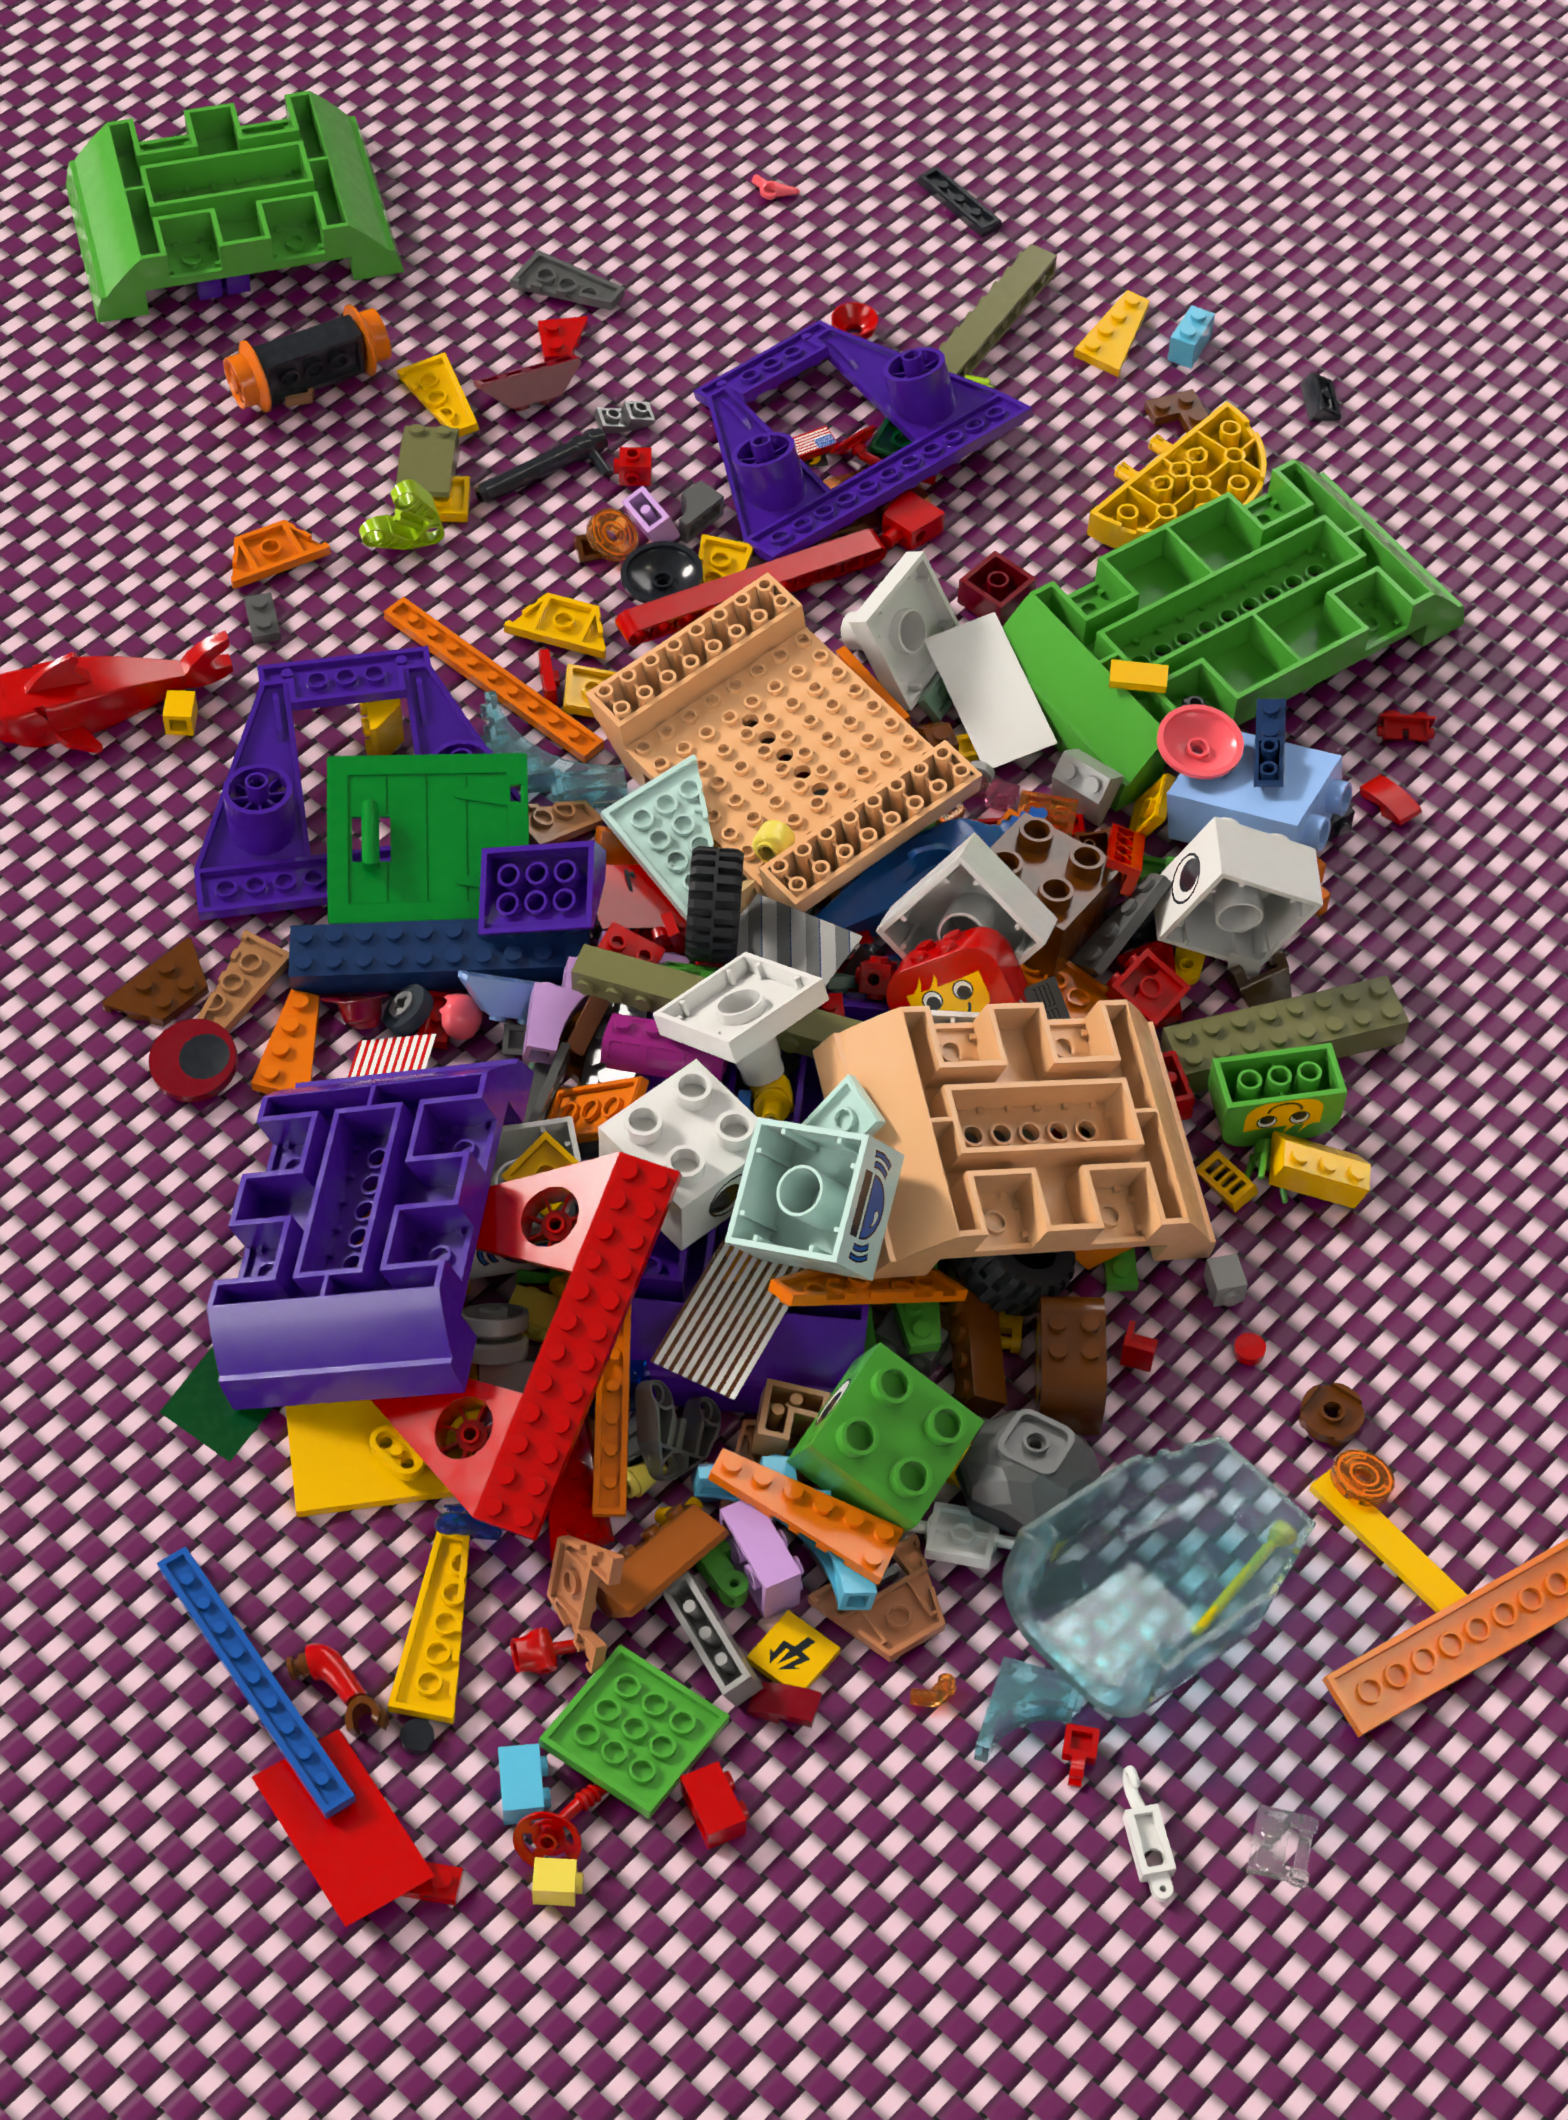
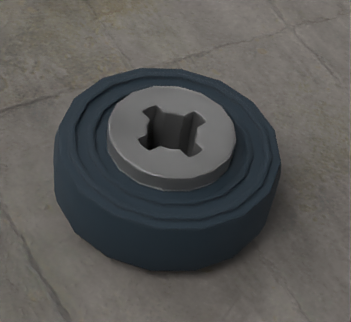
M411 984L402 988L392 997L385 1008L383 1016L385 1025L399 1036L413 1033L429 1017L434 1002L432 995L418 984Z

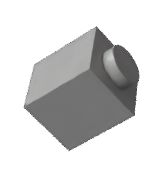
M1231 1254L1207 1259L1203 1276L1213 1306H1234L1239 1302H1244L1248 1284L1238 1255Z

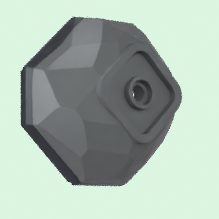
M1032 1409L1010 1410L988 1419L955 1471L971 1515L1026 1542L1069 1534L1076 1526L1101 1484V1473L1091 1446L1068 1426Z

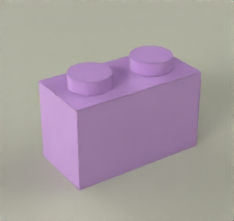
M641 486L621 501L631 519L651 543L659 541L673 542L681 536L670 516L644 486Z

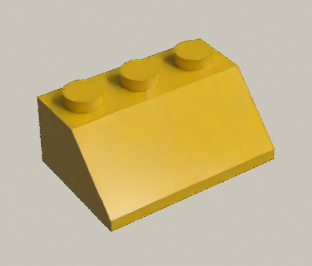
M1277 1131L1272 1133L1269 1185L1350 1208H1355L1370 1191L1371 1164L1361 1156Z

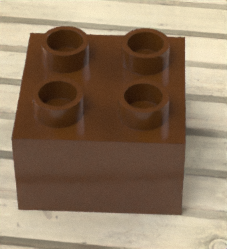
M1025 812L990 849L1058 919L1046 944L1024 962L1029 968L1039 970L1040 974L1048 975V978L1056 977L1057 973L1065 967L1068 961H1071L1075 953L1101 927L1104 912L1115 906L1123 873L1105 867L1106 855L1096 846L1084 844L1054 828L1049 821L1034 817Z

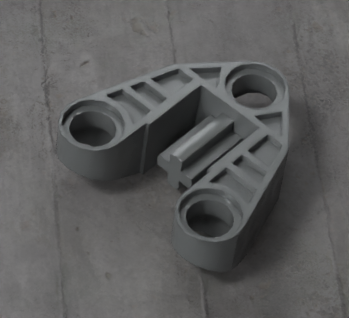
M644 1380L640 1382L635 1391L637 1443L652 1479L656 1481L675 1480L707 1459L721 1429L720 1409L709 1397H692L685 1403L683 1416L678 1418L675 1414L671 1391L664 1382L660 1380ZM652 1387L655 1389L656 1398L653 1396ZM701 1404L704 1407V1415L701 1410ZM667 1460L668 1471L663 1475V1466Z

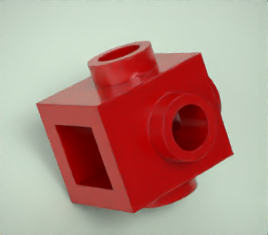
M619 447V458H614V474H619L620 486H651L652 448Z
M872 955L870 959L861 962V967H857L855 973V984L859 985V993H867L868 999L885 1000L887 986L897 970L898 962H889L888 957ZM873 973L879 976L878 984L872 983Z

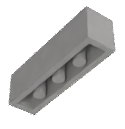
M686 1571L667 1587L662 1594L721 1693L737 1707L764 1687L702 1584L691 1573Z

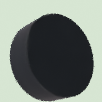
M413 1719L406 1722L400 1731L402 1748L412 1755L427 1753L433 1747L435 1741L434 1730L431 1724L423 1719Z

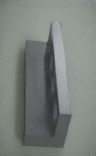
M561 1042L552 1065L535 1062L532 1069L534 1076L523 1123L547 1119L556 1091L559 1090L570 1064V1044Z

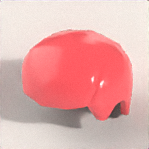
M466 994L446 995L444 998L447 1000V1003L439 1010L442 1014V1027L448 1036L456 1040L470 1039L481 1025L483 1018L482 1010H480L474 999Z

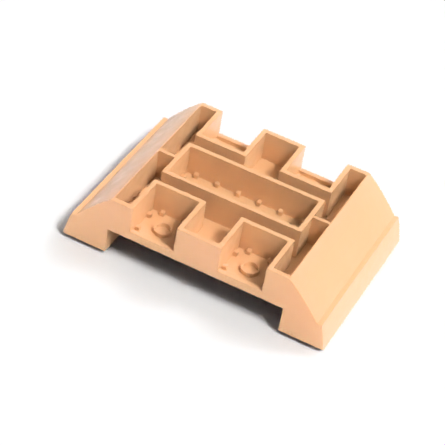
M768 572L586 693L595 719L601 725L630 776L640 786L648 783L693 754L696 756L714 847L741 850L744 853L743 875L747 880H757L766 897L802 912H806L977 793L981 786L982 774L949 742L944 740L935 747L928 743L806 627L802 604ZM754 721L758 722V723H757L755 726H753V727H749V726H748L749 724H751V723L754 722ZM765 738L775 739L771 744L761 743ZM783 755L792 756V759L789 761L778 760ZM801 772L810 773L805 779L796 777ZM820 789H825L828 791V793L823 796L814 795V792ZM766 821H781L787 824L794 832L795 843L767 863L762 862L753 851V838Z
M1127 999L1099 1000L1085 1018L1048 1019L1043 1002L986 1004L973 1022L934 1023L930 1006L899 1007L861 1022L840 1033H833L813 1050L824 1099L848 1074L854 1075L886 1120L883 1127L873 1137L905 1155L873 1279L925 1276L940 1259L1150 1246L1153 1260L1162 1261L1209 1258L1215 1247L1216 1239L1153 1022H1147L1144 1015ZM1078 1127H1083L1089 1131L1091 1138L1082 1136ZM1050 1128H1055L1058 1132H1061L1063 1139L1055 1138L1051 1134ZM1023 1129L1033 1134V1141L1024 1137L1022 1134ZM993 1131H999L1003 1134L1006 1142L997 1140ZM965 1132H970L976 1136L978 1143L968 1141L965 1137Z

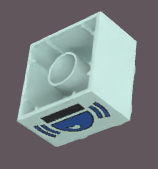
M758 1117L725 1243L763 1261L873 1281L905 1155L870 1135Z

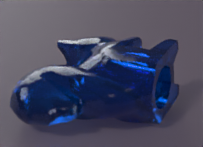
M445 1504L444 1508L448 1512L438 1515L434 1521L435 1529L443 1535H471L477 1539L499 1540L503 1534L502 1529L475 1520L461 1504Z

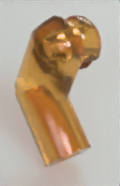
M943 1673L938 1676V1682L930 1690L911 1688L910 1705L942 1706L955 1694L957 1689L955 1677L949 1673Z

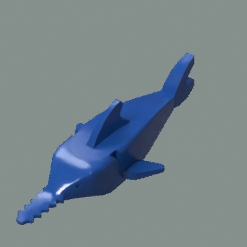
M1031 807L1028 814L1045 819L1048 812L1044 808ZM1021 811L1020 817L1025 813V811ZM1012 815L1010 821L1002 819L1000 825H988L971 819L957 818L944 821L927 829L923 833L921 832L913 836L864 870L815 917L854 933L868 930L872 937L879 934L876 932V929L890 907L974 832L990 848L1020 817Z

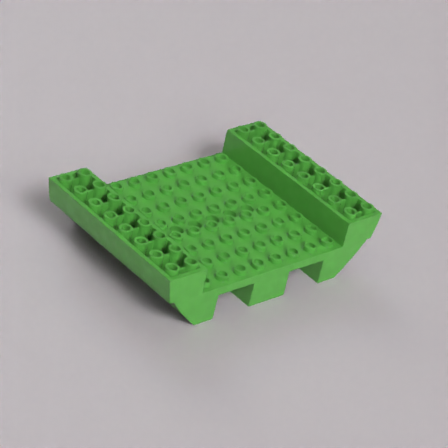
M311 91L284 95L287 119L240 126L234 103L183 110L187 134L138 142L133 118L107 122L85 145L76 159L69 161L66 178V189L97 323L148 315L146 291L344 258L348 259L354 280L404 272L366 143L355 116L349 117L324 98Z

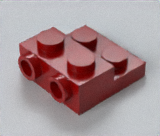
M1146 948L1140 956L1134 953L1123 965L1127 970L1122 975L1116 972L1105 984L1109 988L1105 996L1109 1000L1127 999L1144 1015L1147 1022H1153L1154 1027H1156L1192 987Z

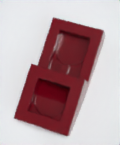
M761 1682L764 1688L752 1696L747 1715L777 1724L783 1719L812 1728L822 1699V1692L788 1684Z

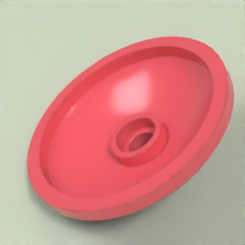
M1192 704L1178 707L1164 717L1157 732V746L1162 758L1174 770L1191 778L1214 779L1224 776L1238 765L1243 754L1244 740L1238 725L1227 714L1210 706Z

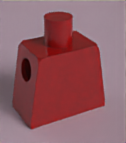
M908 489L899 494L884 512L882 520L883 534L880 536V540L887 548H892L898 543L908 550H914L944 531L945 512Z

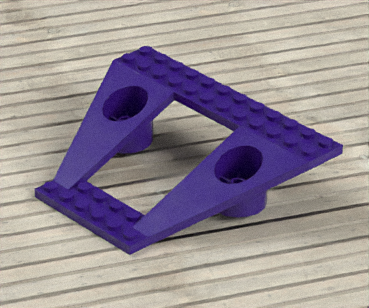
M821 320L693 391L695 399L710 408L744 543H748L753 548L754 554L768 562L810 548L816 542L830 537L832 533L844 526L851 525L854 520L873 512L885 502L894 500L904 491L916 487L923 480L937 475L942 469L959 462L961 458L980 450L985 444L994 439L1001 438L1004 433L1023 425L1025 421L1034 417L1031 406L1001 391L949 372L945 355L938 349L922 347L899 353L837 329ZM825 358L912 442L832 489L799 458L795 441L789 434L773 432L745 404L756 400L759 395L766 391L777 388L782 382L797 377L800 372L807 368L820 364Z
M428 646L257 666L259 689L194 867L200 921L328 905L327 853L311 855L292 711L407 698L414 755L493 753L485 745L432 668ZM510 787V802H521L519 792L515 787ZM391 846L380 847V861H391ZM362 849L352 850V862H362Z

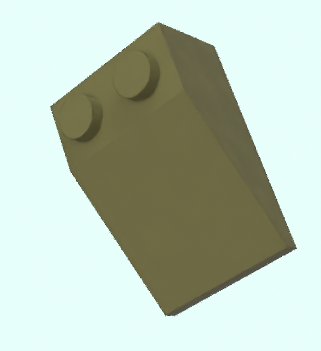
M420 424L405 426L401 439L396 485L404 480L411 479L426 489L432 497H449L460 457L459 428H450L449 426L424 427Z

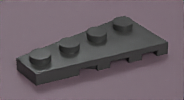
M539 250L510 279V288L606 310H612L625 296L624 287Z
M1150 873L1143 878L1139 886L1133 891L1131 898L1128 897L1075 953L1070 962L1084 972L1102 976L1171 886L1172 882L1166 876Z

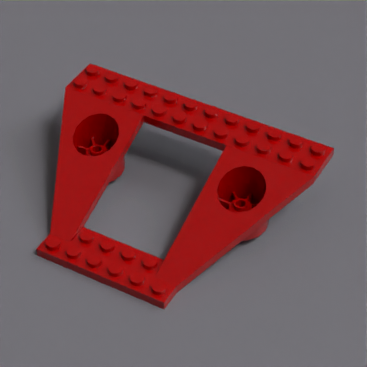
M617 1152L489 1187L476 1250L571 1274L523 1393L468 1378L464 1393L371 1400L475 1520L535 1542L537 1541L681 1180L682 1174L680 1171L623 1152ZM565 1202L561 1211H553L552 1204ZM572 1203L578 1205L579 1214L570 1218L568 1212ZM547 1207L549 1213L543 1219L537 1218L538 1214ZM533 1223L541 1225L542 1231L531 1236ZM545 1238L549 1240L547 1247L534 1245V1243ZM480 1409L476 1420L468 1419L466 1412ZM491 1411L493 1424L485 1427L483 1422L487 1412ZM462 1416L464 1422L460 1424L458 1429L451 1427L453 1422ZM448 1431L456 1433V1441L446 1446ZM458 1448L464 1450L461 1459H451L448 1456V1453Z

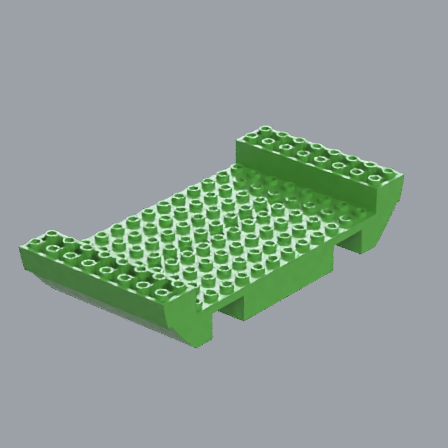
M1292 459L1272 470L1267 494L1243 505L1230 492H1227L1099 557L1094 582L1068 595L1054 581L1030 592L1002 628L1057 741V744L1053 746L1061 754L1063 751L1078 748L1124 775L1122 783L1110 805L1116 812L1136 801L1138 797L1163 776L1164 765L1167 763L1158 750L1157 732L1164 717L1172 710L1180 707L1184 698L1189 696L1201 697L1205 700V705L1224 712L1239 726L1256 717L1257 699L1287 700L1407 635H1410L1421 647L1464 625V606L1324 472L1318 473L1305 463ZM1309 573H1312V574H1320V575H1318V576H1316V577H1313V576L1309 575ZM1287 584L1298 586L1295 588H1291ZM1267 595H1268V596H1272V597H1275V596H1276V598H1274V599H1269V598H1267L1266 596H1267ZM1244 607L1255 608V609L1249 611V610H1246ZM1222 618L1233 619V620L1230 621V622H1226V621H1224ZM1201 629H1204V630H1207V631L1211 630V632H1209V633L1206 634V633L1201 632L1200 630H1201ZM1178 641L1189 642V643L1186 644V645H1182V644H1180ZM1157 652H1160V653H1167V654H1166L1165 656L1161 657V656L1157 655L1156 653H1157ZM1111 659L1169 665L1166 693L1109 688Z

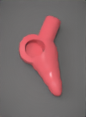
M758 174L752 178V183L760 188V195L766 200L800 193L799 189L775 181H767Z

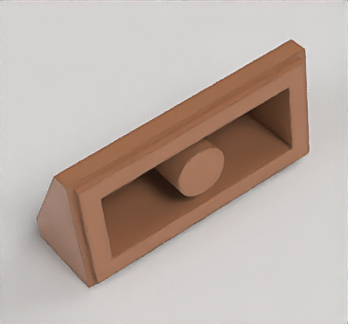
M590 995L567 1041L570 1044V1054L584 1055L609 1005L608 1001Z

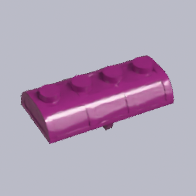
M612 1013L603 1036L600 1063H606V1068L664 1078L671 1077L697 1059L720 1082H722L729 1062L660 1035L654 1019L622 1015L620 1013Z

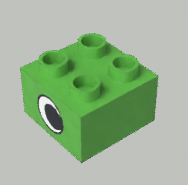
M879 1342L853 1361L786 1462L823 1490H831L832 1497L904 1528L903 1533L918 1525L984 1421Z

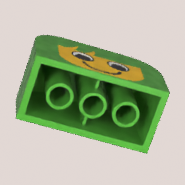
M1332 1043L1213 1058L1207 1085L1223 1140L1230 1145L1238 1147L1253 1146L1262 1138L1271 1139L1274 1131L1301 1139L1321 1135L1331 1130L1340 1121L1347 1096V1089Z

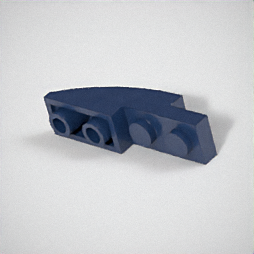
M1257 699L1254 787L1284 786L1286 699Z

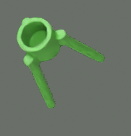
M1262 1138L1255 1143L1254 1153L1249 1155V1162L1244 1173L1249 1179L1254 1166L1259 1168L1258 1178L1260 1180L1264 1179L1265 1171L1270 1170L1271 1139ZM1279 1187L1282 1203L1286 1204L1288 1202L1287 1190Z

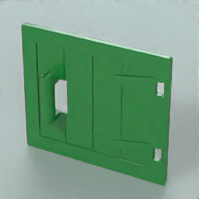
M527 754L328 756V924L479 919L482 848L529 845ZM520 786L521 802H510V787ZM361 818L362 862H352V819ZM379 818H390L391 861H380Z

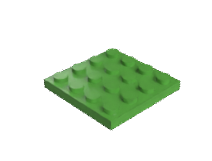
M619 1644L541 1735L539 1746L650 1819L679 1784L680 1776L689 1772L729 1723L730 1715Z

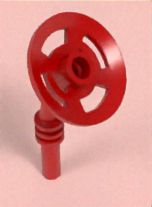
M873 424L858 431L836 445L830 451V454L841 455L852 452L853 456H857L858 459L871 466L883 460L866 451L867 446L865 443L874 434L877 426ZM937 475L930 476L923 480L922 483L935 485Z
M589 1784L586 1788L580 1790V1793L577 1792L574 1795L575 1799L558 1814L535 1812L523 1817L516 1825L513 1833V1845L519 1857L532 1867H534L535 1857L544 1858L545 1855L556 1856L565 1852L566 1856L558 1859H578L582 1849V1840L579 1831L570 1821L582 1810L586 1812L589 1810V1807L592 1808L595 1806V1803L601 1802V1797L608 1792L597 1784L594 1786ZM564 1826L570 1831L573 1843L566 1840ZM523 1833L532 1834V1841L536 1846L533 1852L525 1844Z

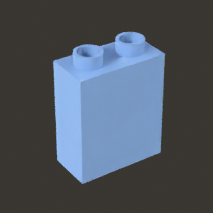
M1241 732L1244 740L1243 754L1238 765L1231 772L1214 779H1195L1180 773L1167 792L1168 838L1190 843L1216 816L1219 818L1235 819L1241 825L1269 834H1282L1291 841L1313 847L1316 851H1322L1329 837L1330 819L1333 814L1345 815L1351 802L1353 787L1351 782L1342 780L1341 755L1286 742L1284 786L1254 787L1256 735Z

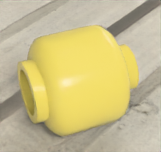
M766 821L753 838V851L762 862L767 863L795 843V835L792 829L781 821Z

